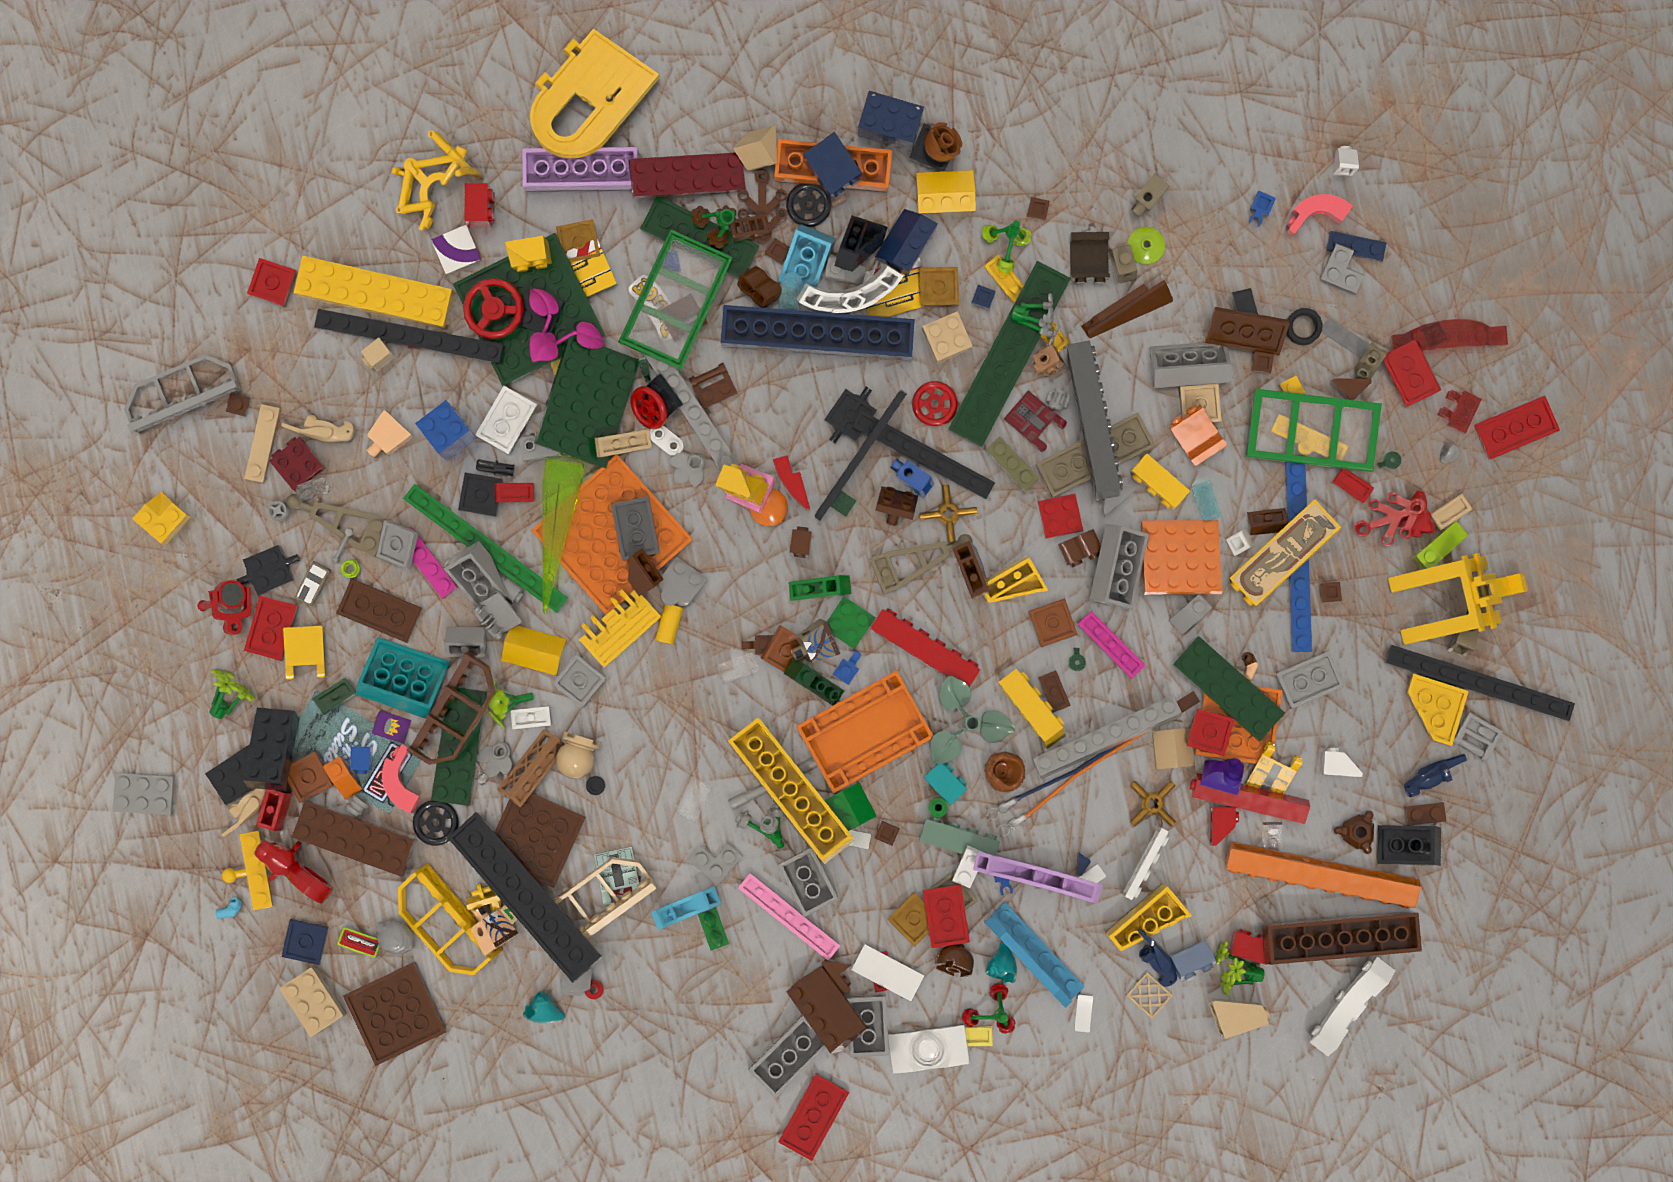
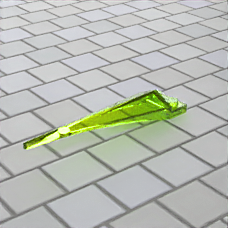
M545 459L544 477L542 478L544 614L548 609L562 550L581 489L584 463Z

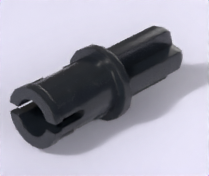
M480 459L476 462L477 471L513 477L514 464L499 463L498 460L493 462Z

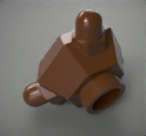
M1367 811L1364 815L1359 814L1345 821L1342 827L1337 826L1334 828V833L1341 835L1345 842L1357 850L1363 849L1365 854H1370L1372 852L1370 845L1374 841L1373 812Z

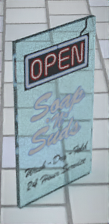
M316 690L314 692L313 697L320 694L321 692L319 690ZM312 697L299 718L292 757L300 760L317 751L324 765L342 756L350 768L351 746L373 747L372 770H367V774H355V770H351L362 788L356 795L390 814L395 804L385 792L382 782V769L385 759L390 758L394 760L395 757L392 755L396 747H401L403 743L372 734L374 723L342 704L323 715ZM408 752L400 770L401 781L405 787L422 761L410 752Z

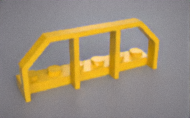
M428 863L415 871L398 887V914L449 972L475 975L503 951L500 946L486 955L487 959L477 968L454 965L443 951L464 932L481 950L471 930L479 921ZM416 876L420 883L424 884L431 895L439 902L418 922L406 909V886ZM443 906L444 910L452 916L456 924L462 929L440 948L420 925Z

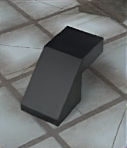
M1251 288L1232 292L1235 310L1258 314Z

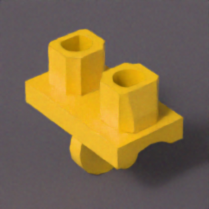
M481 883L477 884V890L471 891L472 897L466 898L467 909L471 910L472 913L487 904L490 905L491 911L501 909L500 898L489 886L483 888Z

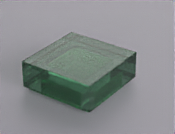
M840 491L830 507L846 517L856 503V500Z

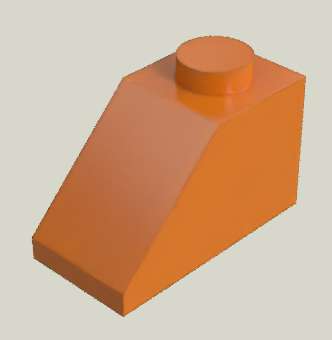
M342 756L323 766L330 780L345 799L362 790Z

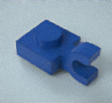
M855 650L849 661L842 659L833 675L849 685L859 668L855 667V664L862 654Z

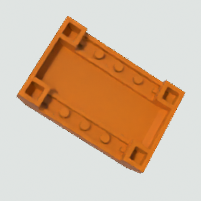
M897 670L796 726L833 794L924 744L933 737L930 728Z

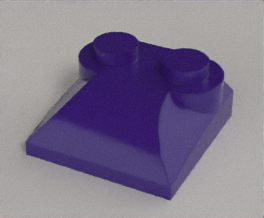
M1237 758L1228 759L1226 762L1206 760L1203 766L1200 785L1238 795L1243 778L1244 764Z

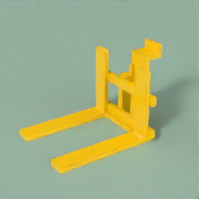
M1480 553L1473 554L1474 558L1468 559V555L1461 556L1462 560L1388 578L1391 592H1397L1460 577L1467 602L1468 615L1401 630L1403 644H1411L1477 628L1481 632L1485 631V626H1490L1491 629L1498 628L1497 624L1501 623L1499 610L1493 611L1492 605L1503 603L1501 597L1528 591L1524 573L1500 578L1496 577V573L1485 575L1484 570L1488 569L1486 556L1480 557ZM1477 571L1478 576L1473 577L1472 572ZM1488 584H1489V586H1490V590H1491V594H1492V595L1489 594V590H1488V586H1487ZM1478 586H1481L1483 597L1481 598L1479 596L1477 588ZM1480 607H1486L1487 612L1481 613Z

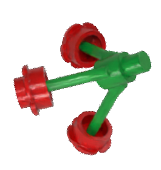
M1001 983L993 985L989 993L993 1000L998 1001L999 1008L994 1011L993 1015H979L977 1010L967 1008L962 1014L964 1024H967V1027L977 1025L979 1020H996L997 1027L1001 1033L1013 1032L1015 1029L1014 1025L1016 1024L1015 1019L1009 1017L1004 1012L1002 1002L1007 997L1008 988Z

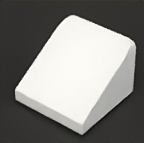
M1246 529L1226 539L1234 556L1254 546Z

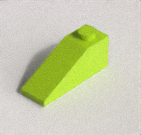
M1455 521L1412 558L1422 570L1431 568L1461 543L1468 534Z

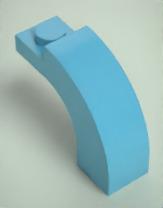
M713 886L654 910L651 914L657 929L660 930L721 905V902Z

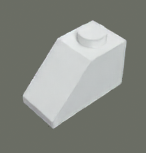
M1341 146L1335 151L1333 175L1353 176L1359 169L1357 150L1352 149L1350 146Z
M1328 748V751H1322L1321 774L1362 777L1363 773L1344 752H1339V748Z

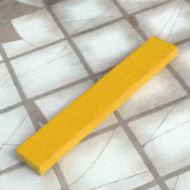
M998 254L984 265V268L1014 304L1024 285L1012 270H1010V273L999 271L996 264L1001 256ZM1052 321L1050 323L1052 325V328L1048 329V331H1055L1057 325ZM1059 329L1052 345L1060 352L1070 344V341ZM1043 333L1041 338L1048 346L1051 339Z

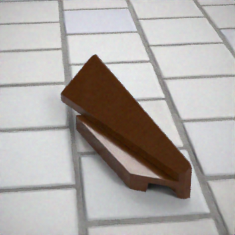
M1165 280L1149 290L1143 284L1096 314L1081 327L1088 338H1093L1173 302V297Z

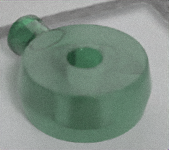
M646 358L638 360L645 382H649L651 378Z
M1390 451L1385 454L1383 461L1378 463V467L1381 469L1386 466L1389 469H1396L1401 464V456L1395 451Z
M1073 648L1074 654L1070 656L1068 666L1072 671L1080 672L1086 666V659L1080 654V648Z

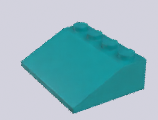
M377 637L358 680L356 695L426 719V716L431 713L437 702L450 661Z

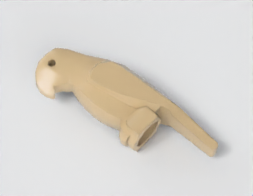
M310 414L306 418L304 429L282 423V427L324 443L349 441L355 432L354 426L350 422L344 421V425L338 427L331 422L318 420L315 415Z
M266 789L251 790L239 802H232L228 806L231 814L236 819L239 818V821L222 833L223 837L261 809Z

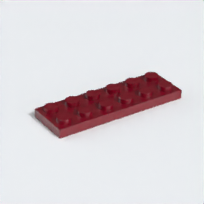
M736 152L629 159L633 198L746 190L743 163Z

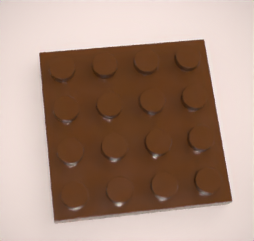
M532 793L521 808L509 799L495 833L537 881L555 888L586 817Z
M414 962L343 995L375 1066L447 1032Z

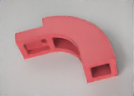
M1319 194L1311 196L1299 203L1291 212L1297 218L1293 216L1287 224L1289 229L1286 233L1293 237L1305 219L1315 214L1328 216L1340 224L1353 205L1335 195Z
M402 744L401 747H396L392 755L395 757L394 760L390 758L385 759L382 769V782L390 800L402 810L413 813L421 795L407 789L401 781L400 770L408 754L406 750L409 747Z

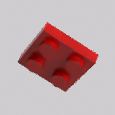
M259 258L247 294L284 307L296 270Z
M1076 493L1038 501L1045 539L1083 531Z
M1197 708L1186 746L1225 756L1235 719Z

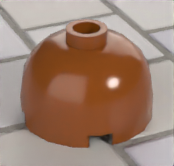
M943 122L933 125L924 138L926 152L932 159L938 162H947L958 156L963 144L958 132L954 128L950 129L947 127L948 124Z

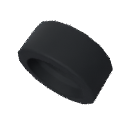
M1301 308L1295 310L1287 318L1290 324L1286 335L1291 342L1297 345H1308L1319 338L1323 323L1316 311L1310 308ZM1308 316L1314 321L1315 330L1310 337L1301 338L1294 333L1293 322L1297 317Z

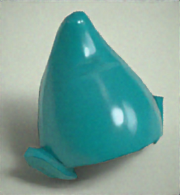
M1001 942L998 950L988 962L985 973L990 977L1004 980L1003 983H1014L1017 976L1016 960L1010 949Z
M539 991L534 996L530 1005H526L523 1016L527 1020L539 1024L561 1021L565 1018V1014L558 1009L550 996L542 991Z

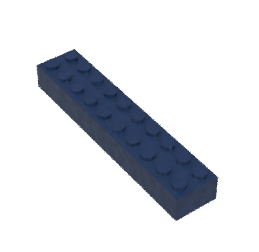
M723 305L721 346L912 360L915 319Z

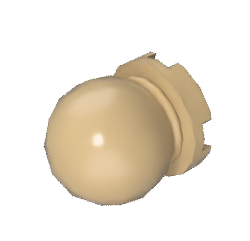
M564 731L562 739L566 740V744L560 747L557 753V767L568 778L579 779L585 777L594 766L592 751L594 749L599 750L601 742L595 741L593 744L594 740L572 733L569 737V733Z

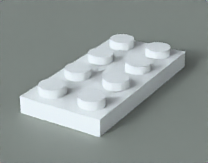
M1160 827L1156 829L1122 896L1130 900L1133 897H1138L1142 889L1139 886L1142 880L1146 881L1151 871L1148 869L1152 863L1155 864L1160 856L1158 851L1161 846L1164 847L1169 839V836H1167L1169 831Z

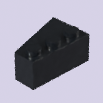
M852 215L834 266L853 272L883 244L888 227Z

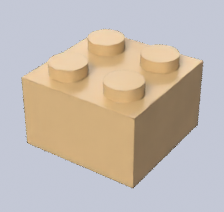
M958 311L922 326L923 334L936 364L967 352L973 347Z

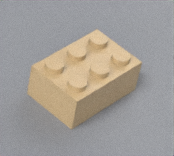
M316 966L309 968L279 988L310 1038L346 1015V1012Z

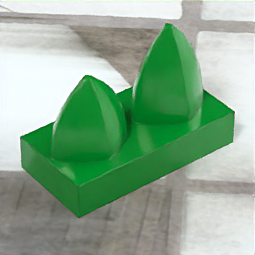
M713 908L699 913L698 917L710 950L728 945L729 942L717 909Z

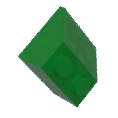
M859 782L825 799L827 805L848 831L876 817Z

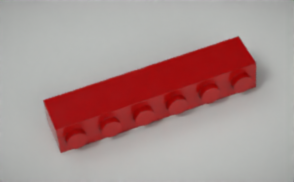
M891 609L881 610L870 628L872 631L946 677L953 676L965 682L970 688L980 672V669L977 668L979 664L971 659L968 661L961 658L963 654L955 649H952V651L945 648L946 644L937 638L935 641L930 639L928 632L921 628L919 631L914 629L912 622L905 618L903 620L896 617L897 613Z

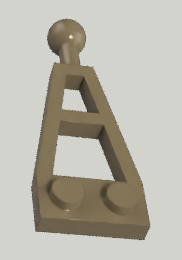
M291 494L287 498L289 508H301L310 512L309 517L342 539H344L346 534L338 530L344 514L370 519L360 543L350 537L347 543L360 551L376 557L383 523L386 519L371 513L314 502L311 505L302 501L301 497L297 494ZM319 509L337 512L332 525L317 516Z
M962 534L957 541L947 545L945 541L888 551L870 558V563L883 595L905 586L950 556L949 552L953 551V548L967 541L973 544L972 537L968 534ZM941 548L943 554L927 564L922 551ZM916 553L922 568L899 582L890 557Z

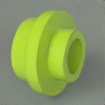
M347 559L341 564L340 570L346 578H354L359 574L360 566L357 561ZM350 565L354 567V570L352 572L347 571V568Z

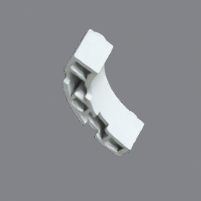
M884 263L874 276L856 287L845 290H825L805 283L796 299L799 303L819 311L832 313L857 311L875 304L887 293L889 294L901 281L903 275Z
M1376 957L1372 962L1368 960L1364 964L1363 971L1345 991L1341 990L1335 998L1337 1002L1328 1012L1320 1026L1317 1025L1311 1032L1313 1037L1310 1043L1326 1056H1329L1338 1049L1349 1031L1346 1028L1352 1021L1357 1020L1367 1007L1371 996L1376 997L1392 979L1395 970L1380 958Z

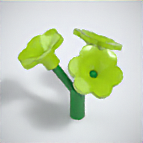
M494 680L496 694L489 704L494 713L488 711V714L504 729L502 719L507 716L506 713L518 703L533 700L534 696L532 692L518 696L504 693L503 690L497 689L496 680Z

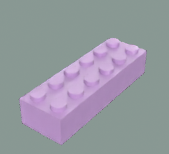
M637 147L600 148L585 157L563 158L551 154L544 148L522 149L523 188L525 191L632 189L629 159L639 158V151Z

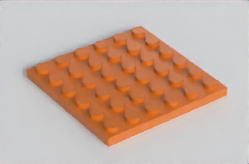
M617 454L608 461L606 468L601 467L531 529L534 535L605 614L613 608L614 610L616 609L615 605L610 601L612 597L620 605L625 601L619 593L621 589L629 597L631 596L630 593L634 590L628 581L629 560L622 561L611 504L649 496L660 554L648 557L658 571L693 541L692 537Z

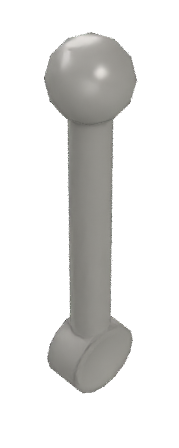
M352 528L345 530L346 535L336 555L332 557L333 563L339 562V556L349 536L353 534Z

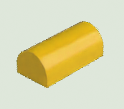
M664 605L655 641L674 645L684 608L675 605Z

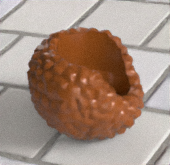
M1009 752L994 753L985 764L986 779L996 791H1014L1025 779L1023 760L1018 755Z

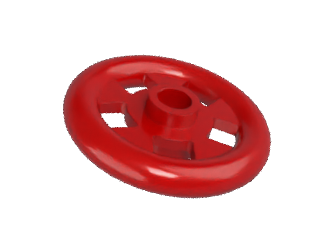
M939 381L924 383L916 390L912 399V408L915 416L919 421L928 426L936 427L948 423L956 414L958 407L957 397L953 389ZM935 389L944 391L943 395L934 394ZM925 392L930 394L926 401L921 399ZM933 400L938 401L939 405L937 407L932 406L931 402ZM944 400H950V408H944ZM923 406H926L927 410L929 411V413L926 415H924L920 409ZM941 411L943 417L935 419L934 413Z
M641 386L636 388L631 395V408L636 419L649 429L661 428L667 419V409L662 397L650 387ZM644 394H647L649 399H645ZM656 415V417L658 418V420L655 421V420L653 419V416Z

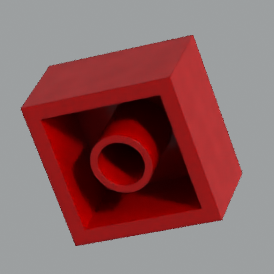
M465 183V223L468 228H492V223H495V211L492 208V204H495V192H493L488 183Z

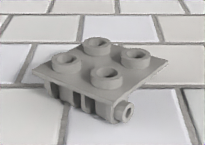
M500 592L495 593L472 608L473 615L479 619L481 625H486L484 627L485 630L489 629L488 632L492 635L491 637L496 640L500 639L503 633L523 622Z

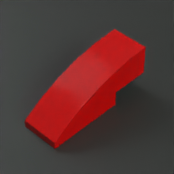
M787 455L773 459L777 474L786 490L806 511L810 510L801 473H792Z

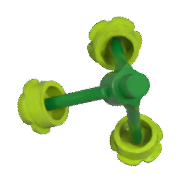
M1017 220L1001 229L991 224H986L982 228V237L988 243H992L999 237V233L1003 232L1009 238L1006 257L999 258V262L996 264L999 271L1003 273H1010V270L1015 269L1013 267L1014 261L1009 259L1013 242L1016 241V245L1023 246L1031 241V232L1028 229L1020 228V222Z

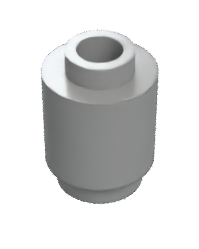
M503 576L501 580L508 593L505 599L511 604L514 601L518 603L524 595L522 593L523 588L510 578Z

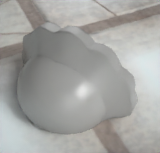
M1454 443L1444 444L1440 452V462L1447 464L1458 458L1460 453L1459 446Z

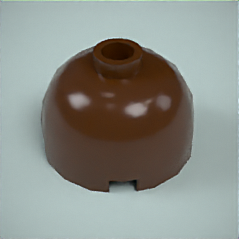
M963 944L950 945L939 951L935 966H937L936 969L951 976H954V973H961L960 977H970L973 973L974 959L973 955L969 950L965 949Z

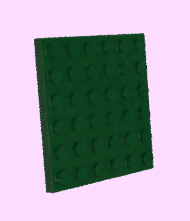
M556 233L545 237L549 242L552 264H547L546 268L536 269V266L528 267V271L517 272V269L514 270L511 267L509 257L507 256L453 283L462 304H464L466 294L473 285L484 279L498 278L508 281L517 288L522 300L528 287L544 290L553 297L564 301L552 332L556 341L573 331H577L576 326L581 322L591 323L598 329L602 338L606 336ZM487 286L493 297L501 299L505 306H516L511 293L505 288ZM480 290L473 297L470 306L471 316L476 324L484 316L481 308L485 299ZM515 314L504 315L500 320H493L485 330H502L511 323ZM518 325L512 333L503 338L489 339L478 335L480 340L504 345L501 364L491 362L502 386H506L560 359L567 339L557 345L558 356L554 360L532 362L529 344L531 336L537 332Z

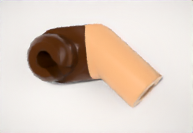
M1245 652L1242 655V660L1247 668L1244 677L1252 681L1257 671L1258 663L1252 653Z

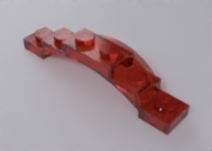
M1468 319L1436 321L1417 327L1405 334L1391 336L1393 350L1414 339H1417L1422 351L1508 345L1506 326L1490 327L1482 322Z

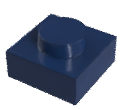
M978 285L971 304L989 310L996 291Z

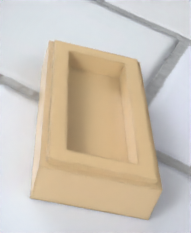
M1460 494L1431 513V518L1441 531L1471 511L1472 507L1464 495Z

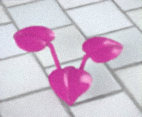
M530 290L529 304L532 310L538 315H547L543 331L541 333H534L530 338L529 347L532 362L554 360L558 356L557 345L574 335H577L578 343L586 348L597 349L605 345L598 329L588 322L579 323L576 326L577 331H573L556 341L555 336L552 333H546L552 317L551 314H557L559 310L557 301L544 290Z

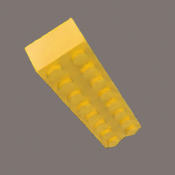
M303 255L294 288V293L299 297L445 330L454 297L453 290Z
M759 717L728 740L732 748L823 864H826L855 841Z

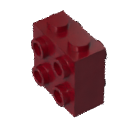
M300 437L290 439L286 443L287 447L282 451L279 449L271 455L272 459L269 460L295 492L326 469Z

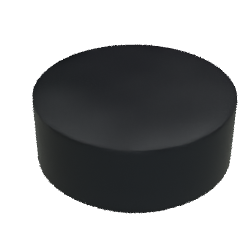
M599 776L590 777L586 782V789L592 795H600L605 790V781Z

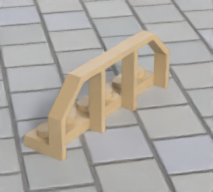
M611 857L553 900L557 904L566 897L572 901L588 922L587 925L578 927L588 939L656 889V884L639 860ZM613 863L636 866L646 877L637 885L635 890L623 894L621 900L600 874ZM596 876L615 902L609 904L605 908L606 911L602 914L598 913L590 918L572 893Z

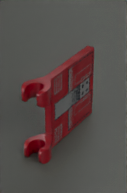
M1029 390L1003 419L1041 452L1047 449V445L1038 437L1052 421L1061 429H1064L1067 425L1066 420L1057 415Z

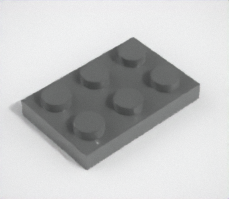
M649 496L611 504L622 561L630 560V556L641 548L647 556L660 554Z

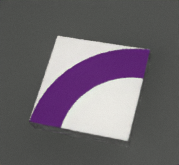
M467 225L431 239L446 275L482 261Z

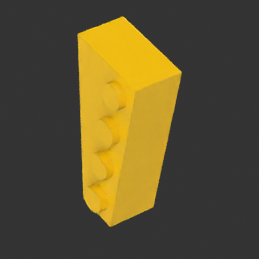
M1016 668L998 683L1014 706L1019 708L1023 718L1027 722L1029 721L1035 734L1043 739L1045 747L1049 749L1066 736L1062 727L1065 724L1059 716L1055 717L1051 713L1053 709L1050 704L1040 699L1041 693L1035 686L1031 687L1028 681L1030 679L1025 672L1022 671L1020 673Z
M1161 884L1111 927L1105 935L1117 949L1123 951L1143 941L1144 938L1139 934L1138 929L1143 930L1149 936L1155 935L1164 928L1172 926L1192 915L1169 887Z

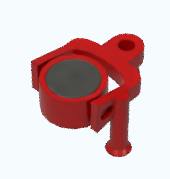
M235 580L220 582L214 590L208 591L210 601L201 600L198 602L197 607L200 611H206L211 608L213 618L224 621V633L236 635L242 630L241 619L251 615L250 587L244 588L241 583ZM244 603V609L238 613L226 614L218 610V607L227 610L238 608Z

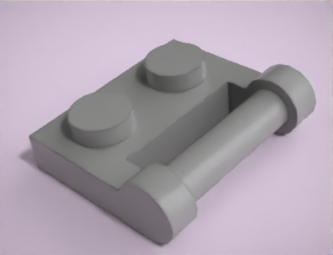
M1468 713L1455 735L1453 744L1456 746L1459 744L1480 756V759L1486 762L1503 731ZM1466 733L1486 744V749L1483 750L1463 739L1464 734Z

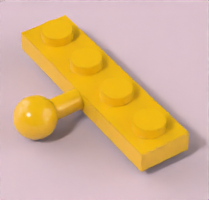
M254 831L239 834L246 869L235 871L232 868H227L222 872V880L225 883H233L236 878L247 876L253 910L273 907L266 866L254 854L257 846L261 843L260 832Z

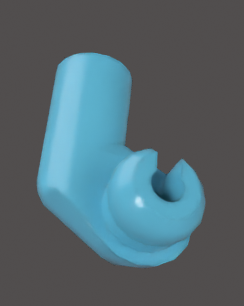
M232 897L227 908L216 909L217 919L236 916L242 905L241 900L237 897Z

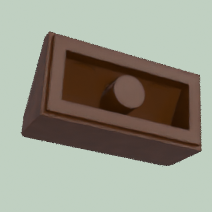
M1285 508L1247 512L1250 535L1278 533L1288 524Z

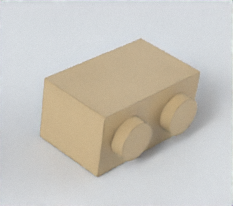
M377 338L360 351L363 354L361 359L370 369L374 368L377 372L396 358L380 338Z

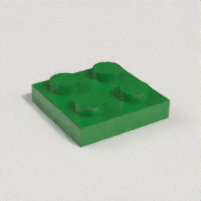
M843 596L827 620L833 636L855 649L876 617Z

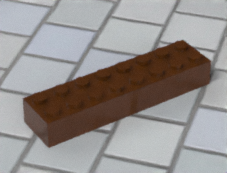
M1411 911L1262 924L1265 963L1270 965L1422 951L1418 912Z

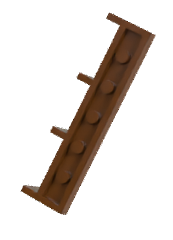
M473 650L464 653V658L449 683L444 686V691L431 713L426 716L427 720L412 745L406 750L428 765L453 760L459 756L496 694L490 666L477 659L478 653ZM475 665L484 670L489 690V696L483 706L457 691L459 685L462 686L467 680L468 676L466 674L468 670H472ZM456 697L478 711L477 716L465 735L439 720L440 717L443 718L448 711L447 705L449 702H453ZM438 726L461 740L453 755L431 759L420 752V750H424L427 747L429 735H433Z

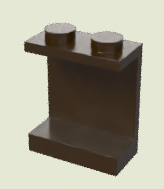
M1071 232L1070 281H1075L1076 284H1085L1087 281L1094 280V283L1102 284L1109 280V232Z

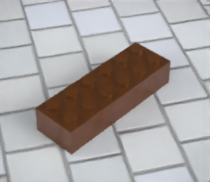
M311 801L304 802L292 834V838L398 876H404L417 841L415 838Z

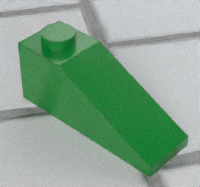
M836 575L788 582L790 601L851 595L850 575Z

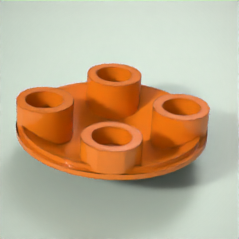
M771 489L761 513L751 509L750 513L753 519L760 525L775 526L786 517L788 503L780 491Z

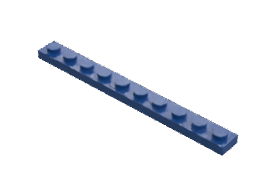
M1285 462L1288 523H1290L1307 507L1306 465ZM1308 559L1289 577L1292 652H1312Z

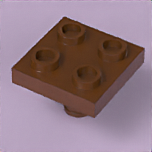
M881 486L875 511L887 513L886 523L892 526L898 525L899 517L913 520L919 495L909 491H899L893 487Z

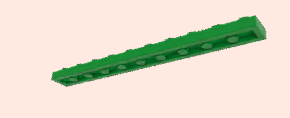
M416 484L411 487L403 498L467 547L479 541L491 555L499 571L554 612L558 613L567 601V596Z

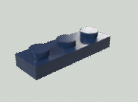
M1330 231L1326 251L1332 252L1335 244L1338 243L1353 249L1354 253L1352 256L1382 262L1387 242Z

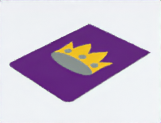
M379 711L372 734L404 744L411 720Z

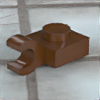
M755 635V641H742V650L755 649V655H762L773 635Z

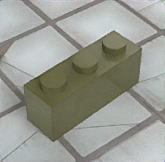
M1000 436L985 450V453L1023 493L1039 479Z

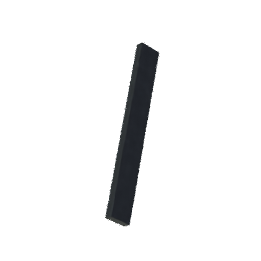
M902 389L899 390L815 513L816 519L821 521L897 410L907 392Z
M860 410L852 428L869 436L879 419ZM886 424L876 441L985 500L995 484L992 480Z

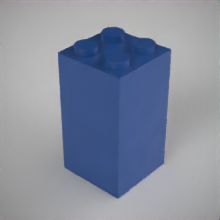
M447 400L415 423L436 452L446 461L477 439L472 430Z

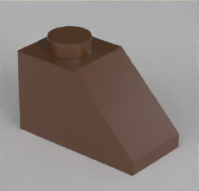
M642 548L630 556L628 581L638 596L643 595L664 580Z

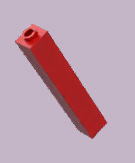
M1199 773L1196 774L1195 779L1191 780L1189 790H1192V797L1293 822L1306 823L1310 810V802L1307 799L1241 784L1238 795L1200 785L1202 774Z

